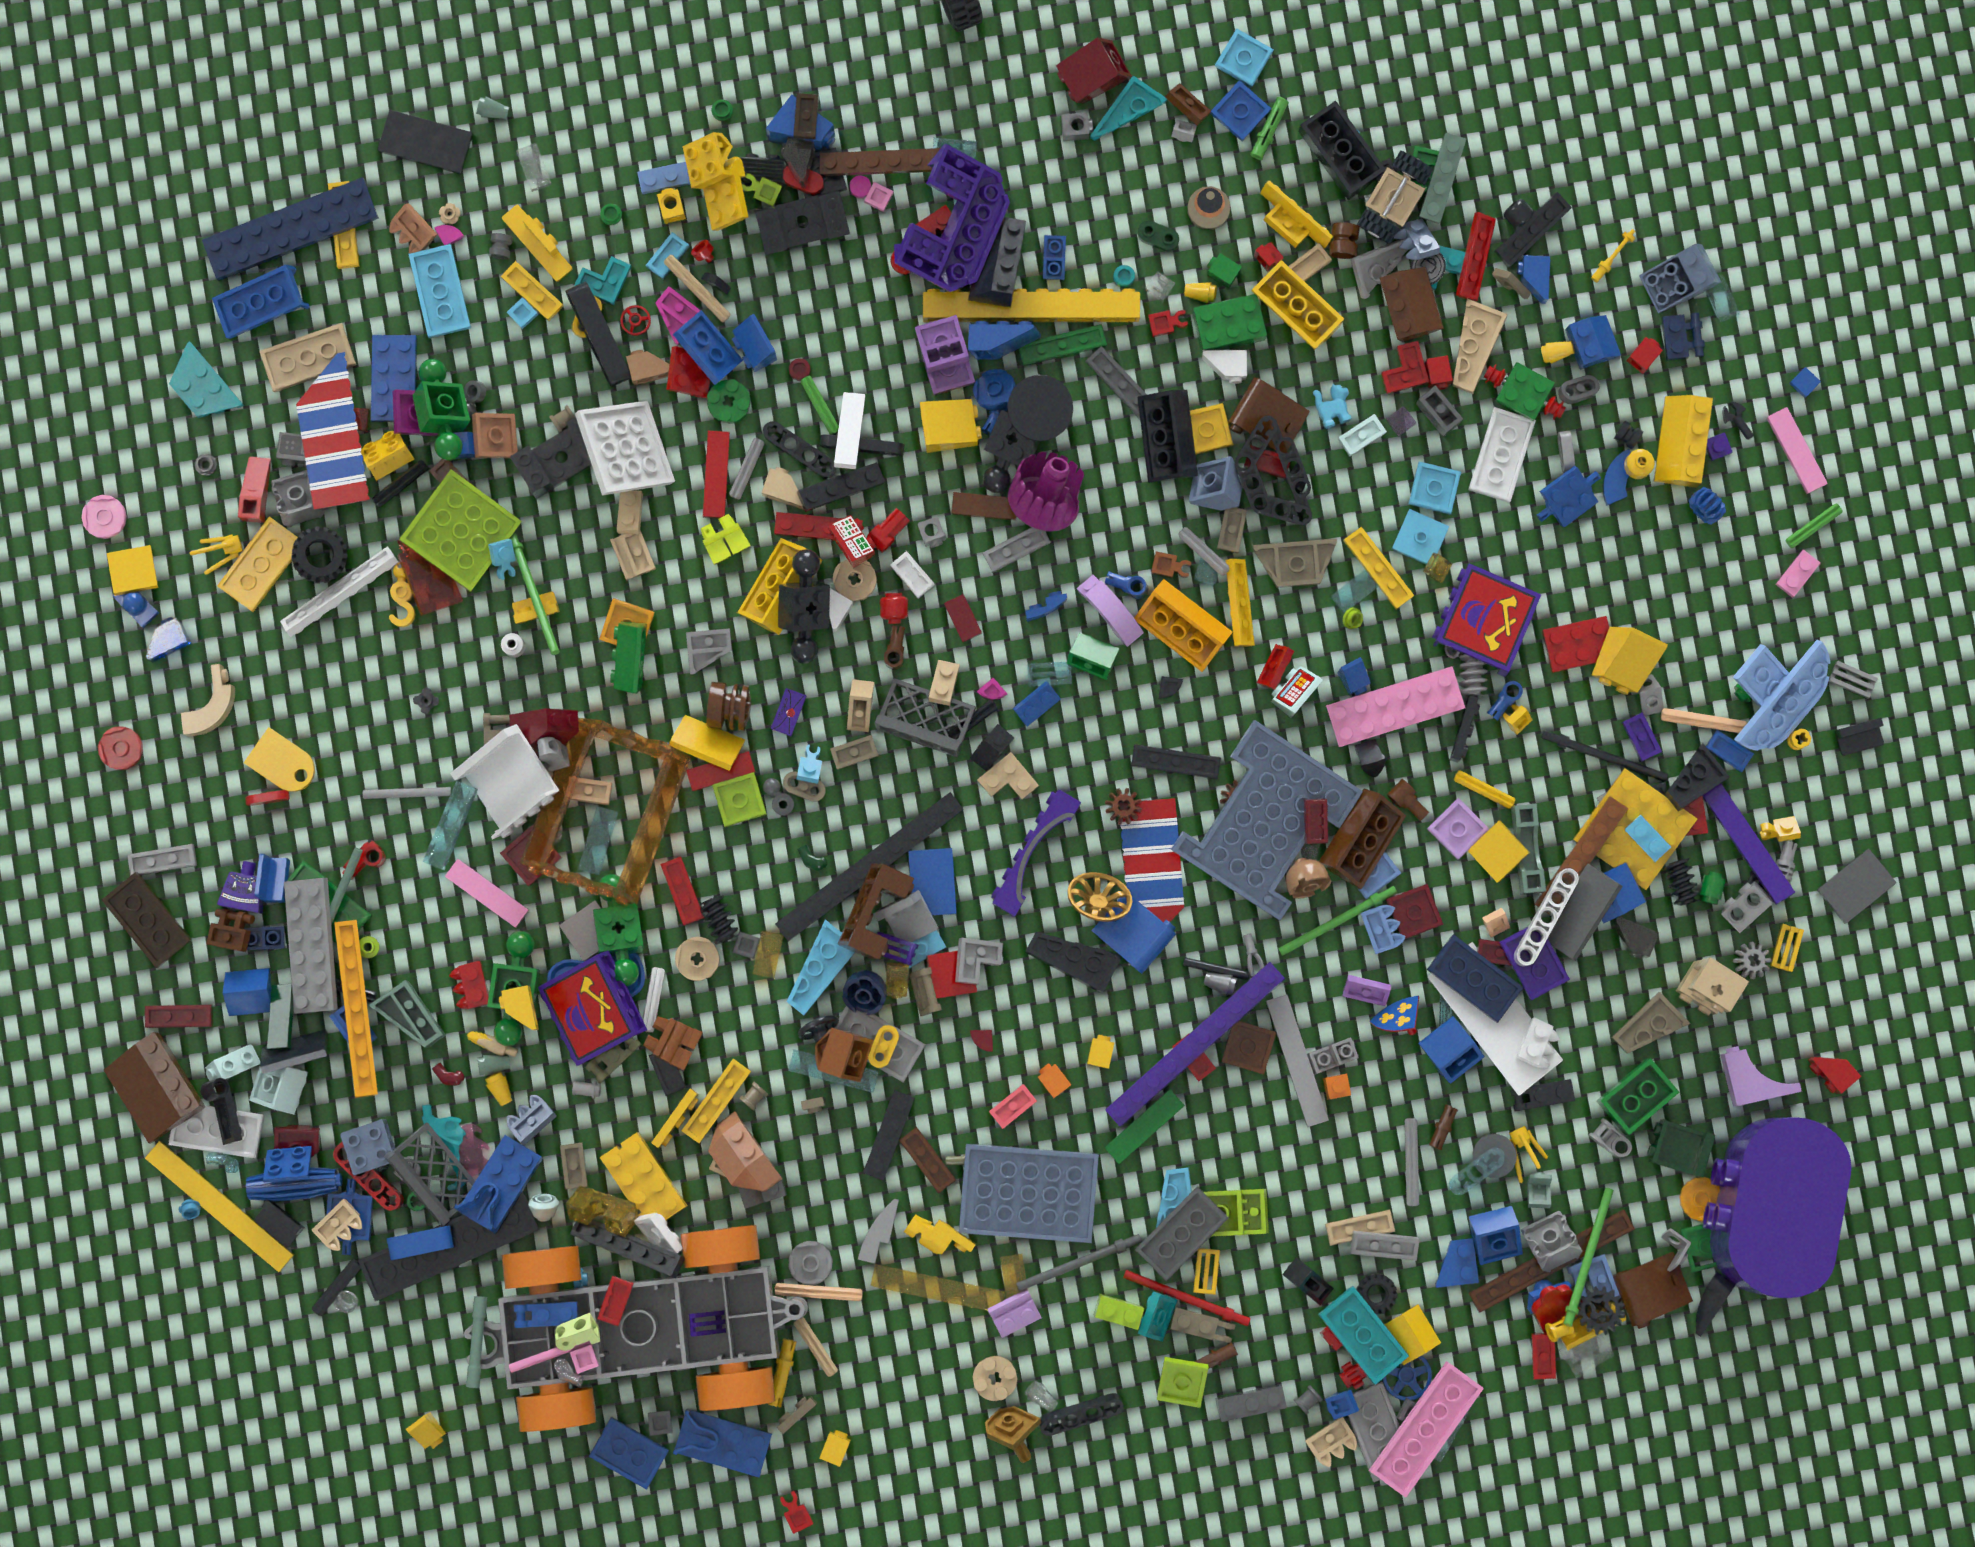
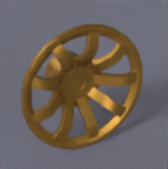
M1097 872L1084 873L1075 877L1068 887L1067 896L1074 909L1083 916L1096 921L1108 922L1119 920L1128 914L1132 906V895L1126 885L1107 874ZM1084 879H1094V892ZM1100 879L1110 881L1101 893ZM1077 883L1081 884L1086 893L1080 889H1074V886ZM1115 885H1117L1122 890L1108 897L1110 891ZM1073 895H1079L1084 900L1076 903ZM1120 897H1125L1127 904L1113 901ZM1119 907L1123 911L1115 915L1112 908Z

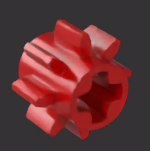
M1349 1361L1341 1367L1343 1372L1339 1376L1347 1388L1353 1386L1357 1390L1364 1385L1362 1379L1367 1376L1357 1363L1352 1365Z

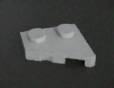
M730 628L686 632L690 674H695L732 650Z

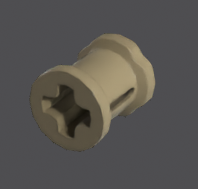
M566 405L563 411L549 417L560 433L567 426L566 422L575 416L568 405Z
M753 1082L751 1089L744 1096H741L740 1099L755 1111V1106L759 1101L769 1094L757 1083Z

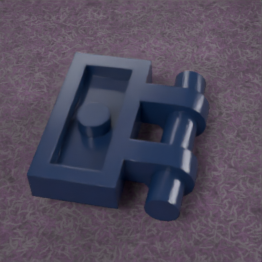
M1699 313L1690 314L1691 322L1685 323L1684 314L1663 316L1661 318L1666 361L1688 359L1689 350L1693 349L1695 350V357L1704 356L1703 348L1705 347V342L1702 340L1701 329L1703 325L1702 321H1700ZM1692 330V342L1687 341L1686 331Z

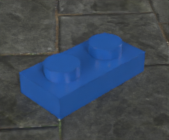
M1045 681L1017 704L1013 710L1028 727L1061 699L1051 685Z

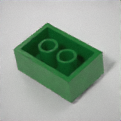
M1255 294L1193 308L1192 315L1201 353H1203V350H1226L1265 341L1267 333L1258 297Z
M1647 1058L1596 1102L1624 1135H1630L1680 1092L1651 1058Z

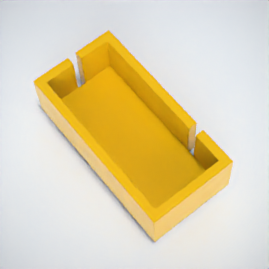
M639 1132L620 1143L622 1148L616 1146L600 1157L633 1209L641 1211L638 1216L657 1213L662 1215L667 1221L688 1206Z

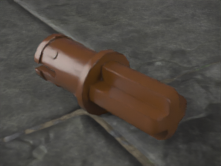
M1231 1342L1216 1351L1211 1350L1212 1353L1195 1362L1208 1364V1369L1216 1365L1221 1366L1222 1362L1237 1356L1238 1353Z

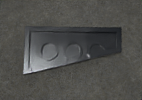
M1035 932L1025 953L1101 994L1106 989L1122 958L1118 953L1066 941L1062 938Z

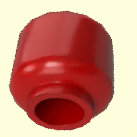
M885 593V597L880 599V617L888 620V624H901V619L908 617V599L902 596V593Z

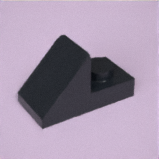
M997 724L990 734L982 740L970 759L987 772L1015 738Z

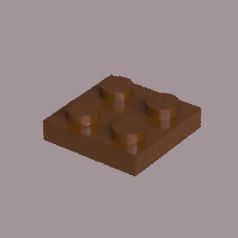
M1237 1022L1230 1030L1221 1062L1264 1075L1276 1032L1245 1022Z

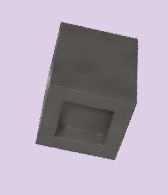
M1087 112L1061 115L1063 141L1089 139V132H1093L1092 119H1088ZM1074 123H1080L1083 128L1076 131L1071 126Z

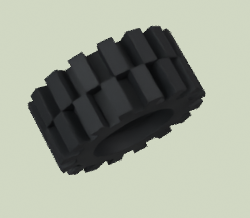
M1376 1273L1365 1276L1363 1280L1361 1279L1356 1290L1374 1313L1384 1314L1386 1311H1390L1398 1297L1394 1282L1387 1276ZM1374 1285H1380L1385 1290L1384 1299L1378 1303L1372 1302L1368 1296L1369 1289Z

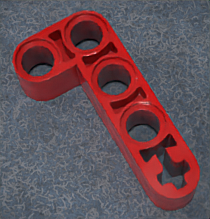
M341 1142L333 1153L335 1161L383 1208L390 1211L401 1208L404 1202L403 1195L376 1168L366 1171L362 1176L353 1175L349 1160H343L340 1157V1152L344 1148L343 1142ZM374 1179L381 1181L382 1186L379 1191L372 1189L371 1184ZM386 1192L390 1197L396 1196L394 1200L396 1205H389L390 1199L386 1195H382V1197L380 1195Z

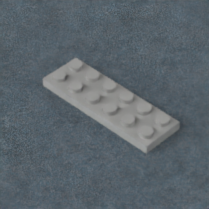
M328 878L284 882L294 1014L338 1010Z

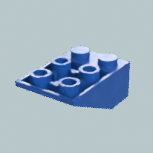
M976 321L975 324H969L968 351L975 359L997 360L1041 338V334L1034 325H1031V322L1020 321L1018 325H1010V322L998 321L997 324Z

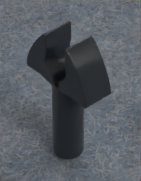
M1731 401L1730 405L1735 410V415L1730 414L1726 406H1724L1722 410L1723 421L1725 424L1728 421L1734 422L1744 437L1749 440L1754 434L1742 419V412L1746 408L1739 403Z

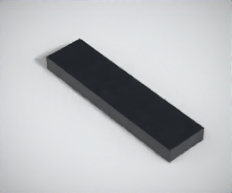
M1134 744L1131 767L1218 779L1221 757Z

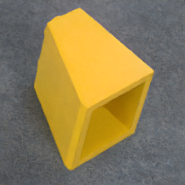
M972 399L920 402L927 453L978 446V439H982L980 426L975 424V418L979 417L977 405L972 404Z
M1610 627L1592 676L1598 678V682L1603 685L1615 686L1616 691L1628 695L1629 692L1638 693L1668 644L1635 628Z

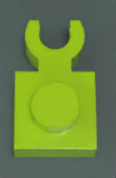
M746 174V178L750 179L752 184L750 186L742 184L743 190L755 191L753 198L773 206L782 185L764 177L758 182L752 174Z

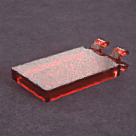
M397 540L398 546L403 552L398 554V559L421 616L463 602L457 584L452 578L400 540Z

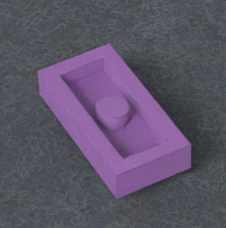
M1348 975L1343 989V997L1386 1006L1391 985Z

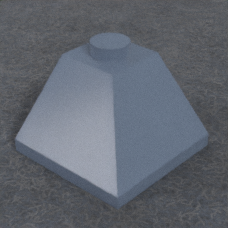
M1229 456L1197 464L1198 476L1192 479L1189 503L1216 510L1238 507L1242 486L1233 458Z

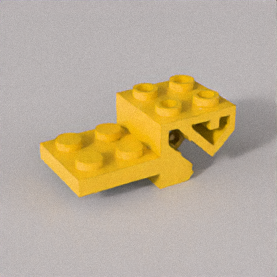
M713 132L682 146L691 188L703 189L712 231H719L748 218L741 178L745 177L743 162L739 157L727 158L733 148L728 139L722 133Z

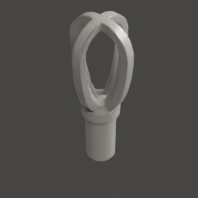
M1250 933L1243 935L1248 955V971L1252 978L1255 976L1252 967V956L1254 955L1260 970L1264 967V964L1257 953L1252 934Z

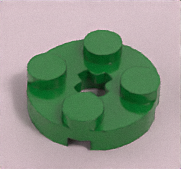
M734 379L718 382L707 395L709 412L720 422L728 424L737 423L745 418L749 411L751 401L749 392L744 385ZM728 396L729 398L733 397L735 399L732 402V407H730L729 405H723V403L725 402V397Z

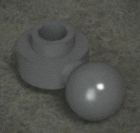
M474 380L469 381L464 387L470 419L472 414L476 413L475 403L482 402L486 396L485 385Z
M767 779L763 784V790L766 794L773 796V810L779 815L789 814L794 808L792 797L780 792L781 786L777 779ZM782 800L787 802V807L784 809L779 807V802Z

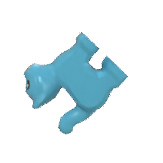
M1332 384L1330 394L1333 401L1323 402L1321 392L1318 390L1313 391L1316 409L1325 429L1335 426V422L1332 420L1334 417L1339 418L1340 424L1349 422L1352 419L1351 415L1348 414L1345 402L1349 391L1341 385Z

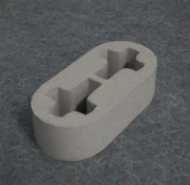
M1570 431L1558 432V448L1562 472H1566L1575 466Z

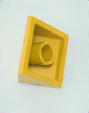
M1418 1304L1384 1324L1409 1355L1402 1362V1365L1422 1356L1441 1343Z

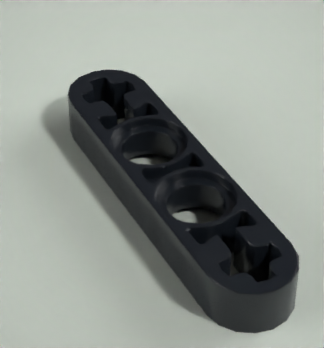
M770 421L764 425L763 435L767 441L822 478H831L835 474L836 467H834V461L775 421ZM777 427L776 431L781 436L783 432L786 433L782 437L780 444L777 442L779 437L776 435L769 436L768 428L773 429ZM789 438H793L797 442L796 447L792 450L784 446L785 441ZM807 450H811L815 454L814 459L810 462L802 458L803 453ZM819 456L822 457L820 459L822 464L827 465L830 463L831 472L826 471L823 473V468L819 464L816 465V468L813 467L817 463Z
M821 435L819 446L836 450L838 436ZM860 438L858 452L903 456L905 444Z
M1110 1393L1046 1413L1040 1417L1041 1423L1039 1427L1042 1434L1052 1436L1116 1416L1123 1411L1124 1404L1120 1395ZM1090 1408L1097 1409L1094 1414L1086 1413ZM1073 1414L1076 1416L1072 1421L1065 1420L1068 1415Z

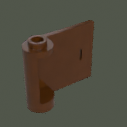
M1254 377L1229 419L1228 424L1230 425V430L1239 435L1242 432L1251 434L1258 421L1263 416L1270 415L1276 419L1282 436L1290 437L1294 440L1310 411L1265 381ZM1270 419L1268 422H1262L1264 425L1262 432L1256 431V434L1262 435L1265 440L1269 437L1265 435L1266 431L1274 428ZM1271 439L1267 446L1276 451ZM1286 440L1282 441L1279 445L1280 451L1286 453L1291 443Z
M1674 1252L1667 1253L1640 1266L1613 1275L1632 1326H1637L1638 1329L1650 1325V1320L1693 1302L1679 1265L1670 1272L1667 1270L1675 1257Z

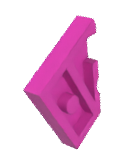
M668 286L657 300L656 306L675 345L679 346L680 343L672 334L701 310Z

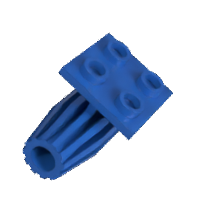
M311 1146L267 1150L264 1173L247 1177L246 1179L247 1197L249 1200L262 1201L314 1198L338 1191L339 1186H342V1175L337 1173L336 1169L310 1167Z

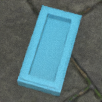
M672 232L646 264V267L664 280L671 271L664 264V260L669 255H673L679 261L690 247L689 244Z

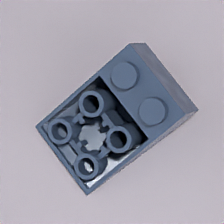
M1694 244L1639 275L1658 314L1722 283L1702 244Z

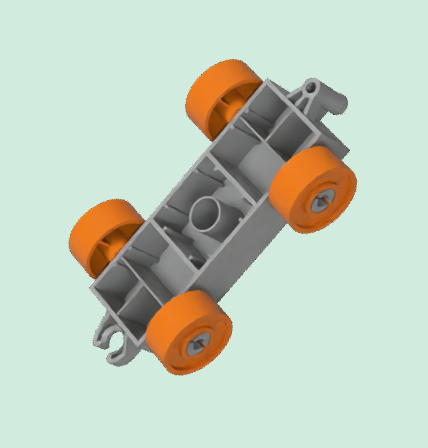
M756 1225L681 1234L682 1253L685 1258L684 1268L707 1266L708 1273L677 1276L676 1279L668 1277L633 1281L634 1285L619 1326L597 1319L609 1284L559 1290L558 1283L582 1280L578 1246L502 1255L505 1289L529 1287V1294L505 1296L498 1299L501 1323L484 1321L483 1330L484 1335H489L494 1340V1350L489 1355H481L480 1366L481 1369H488L505 1363L507 1389L539 1386V1393L516 1397L520 1432L569 1428L596 1422L593 1387L569 1389V1382L718 1365L719 1370L718 1372L696 1376L699 1410H722L761 1405L775 1401L772 1367L748 1368V1361L777 1358L780 1355L777 1327L790 1320H797L805 1316L808 1311V1304L804 1298L798 1296L792 1297L791 1300L773 1296L770 1266L738 1269L737 1262L760 1259ZM578 1302V1317L590 1313L598 1324L600 1342L592 1344L599 1363L598 1367L577 1374L569 1352L511 1373L509 1364L557 1347L555 1339V1329L557 1326L514 1328V1321H516L514 1305ZM525 1311V1320H532V1311ZM725 1311V1315L721 1316L722 1319H725L722 1329L726 1328V1333L691 1337L689 1314ZM715 1316L695 1318V1322L715 1320ZM473 1324L464 1332V1337L467 1339L472 1337ZM716 1325L696 1327V1331L716 1329ZM470 1355L467 1357L468 1364L470 1360Z

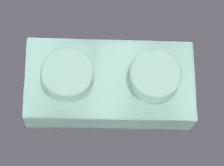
M1373 414L1338 437V440L1348 455L1352 456L1384 435L1387 431L1376 415Z

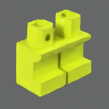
M729 514L718 519L724 529L718 533H715L711 523L700 528L704 538L703 543L714 565L731 557L723 538L726 540L733 555L751 546L739 524H735Z

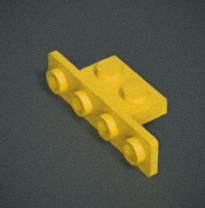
M1268 181L1260 193L1275 207L1263 220L1294 248L1307 236H1310L1325 249L1333 238L1329 231L1316 222L1309 213L1301 209L1293 199L1285 195L1277 185Z
M515 205L502 216V220L556 282H559L573 270L572 266L558 251L556 239L551 234L547 236L542 229L545 227L537 218L532 219L519 205Z

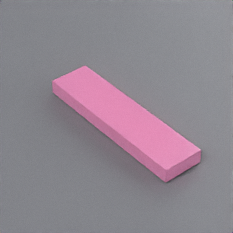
M1786 407L1768 416L1767 420L1806 494L1828 484L1788 408Z
M459 859L456 860L445 875L446 878L515 928H517L529 911Z

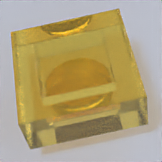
M1433 553L1423 572L1435 581L1443 583L1452 563L1441 555Z

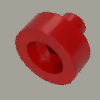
M702 240L692 249L691 254L697 261L705 259L709 263L714 258L711 254L714 247L708 240Z

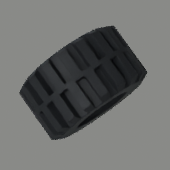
M941 0L946 16L956 32L982 23L983 14L979 0Z
M319 526L313 529L309 528L304 533H301L293 544V566L298 571V574L306 578L307 581L319 584L320 582L327 583L337 578L346 565V544H344L342 537H339L334 530L331 531L327 527L319 528ZM324 543L331 548L333 558L329 565L318 568L308 562L306 552L312 544Z

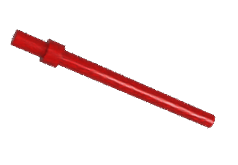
M1126 1270L1123 1276L1127 1280L1222 1316V1319L1228 1322L1232 1320L1247 1327L1251 1318L1234 1312L1235 1310L1227 1306L1223 1308L1129 1270Z

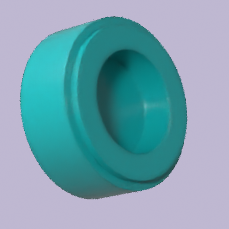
M1128 265L1117 267L1113 275L1115 284L1121 288L1131 286L1135 280L1134 270Z

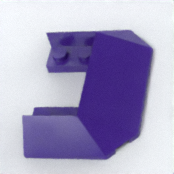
M944 144L928 164V166L932 167V171L926 184L957 200L941 238L914 223H910L902 243L894 244V263L948 292H952L978 281L1010 201L1002 185L1001 173L952 146Z

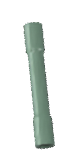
M474 1296L470 1360L466 1387L480 1388L481 1352L484 1319L487 1309V1297Z

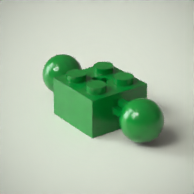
M427 359L419 367V377L422 382L412 395L419 429L423 433H439L434 444L436 454L444 460H454L461 454L463 449L461 439L454 433L463 432L470 422L463 385L442 383L447 373L445 365L440 360Z
M608 874L598 883V893L603 900L607 901L608 907L593 909L598 952L600 954L609 951L611 957H616L614 977L616 981H622L627 987L634 984L639 976L638 966L629 959V954L643 952L637 903L621 905L620 899L626 892L625 882L618 875ZM615 928L622 929L621 933L617 934Z
M516 931L508 937L506 943L507 950L512 956L511 965L493 963L487 1005L489 1008L501 1009L499 997L502 996L501 991L508 990L510 986L514 985V982H516L518 987L530 986L535 1008L540 970L524 967L525 958L532 954L535 942L528 932ZM503 1009L504 1016L495 1025L494 1037L503 1046H513L521 1039L522 1028L516 1019L508 1015L505 1009Z

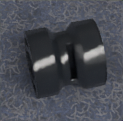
M1625 420L1614 436V439L1618 442H1626V447L1632 450L1644 431L1639 428L1633 429L1631 423Z

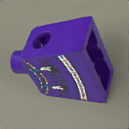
M243 861L241 873L229 872L217 905L259 914L263 913V901L255 897L257 876H254L256 863Z

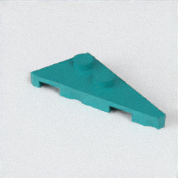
M1132 76L1092 132L1090 138L1095 141L1162 106L1167 102V98L1135 76Z

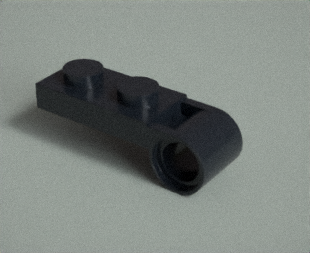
M224 1078L205 1082L201 1086L200 1092L206 1101H213L223 1145L241 1141L242 1130L238 1122L237 1108L231 1095L229 1083Z

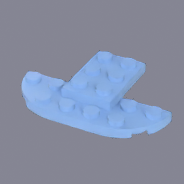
M1816 640L1790 673L1766 646L1762 644L1758 646L1733 676L1735 681L1760 707L1734 739L1737 743L1757 751L1765 748L1771 749L1781 744L1794 731L1821 698L1829 681L1827 671L1830 657L1822 641Z

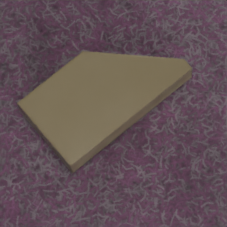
M1495 268L1492 275L1503 287L1508 290H1515L1523 299L1529 298L1531 292L1511 272Z

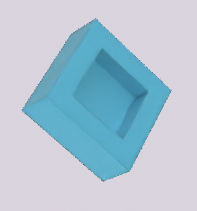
M523 297L507 311V314L522 329L538 315Z

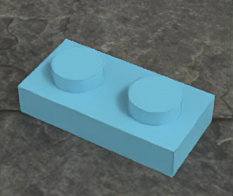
M1639 815L1624 829L1654 862L1671 848L1642 815Z

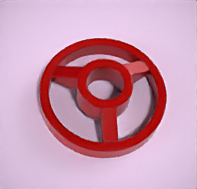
M633 305L623 311L620 322L626 333L632 336H639L649 329L651 317L644 307ZM630 309H642L648 316L632 313ZM626 312L629 315V323L631 324L630 331L623 325V317ZM634 316L639 317L638 323H632L631 320ZM648 320V325L643 331L633 333L635 327L640 326L642 321Z

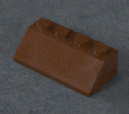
M1365 788L1319 861L1330 872L1359 889L1363 888L1406 817L1403 812L1383 795Z

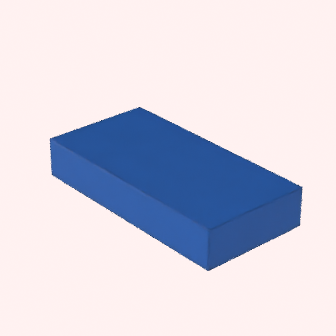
M1719 730L1714 732L1706 745L1710 753L1739 772H1743L1754 753Z

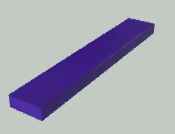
M1722 784L1703 795L1704 801L1775 905L1795 894L1794 889Z

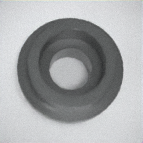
M202 454L195 461L196 471L204 476L213 474L217 468V461L210 454ZM205 462L210 463V466L207 469L203 468V464Z

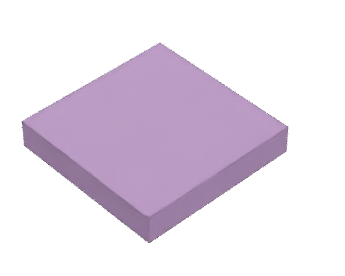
M1457 798L1427 830L1459 860L1489 828Z

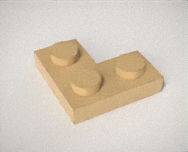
M1011 752L977 779L991 797L1005 785L1009 784L1023 800L1039 786Z

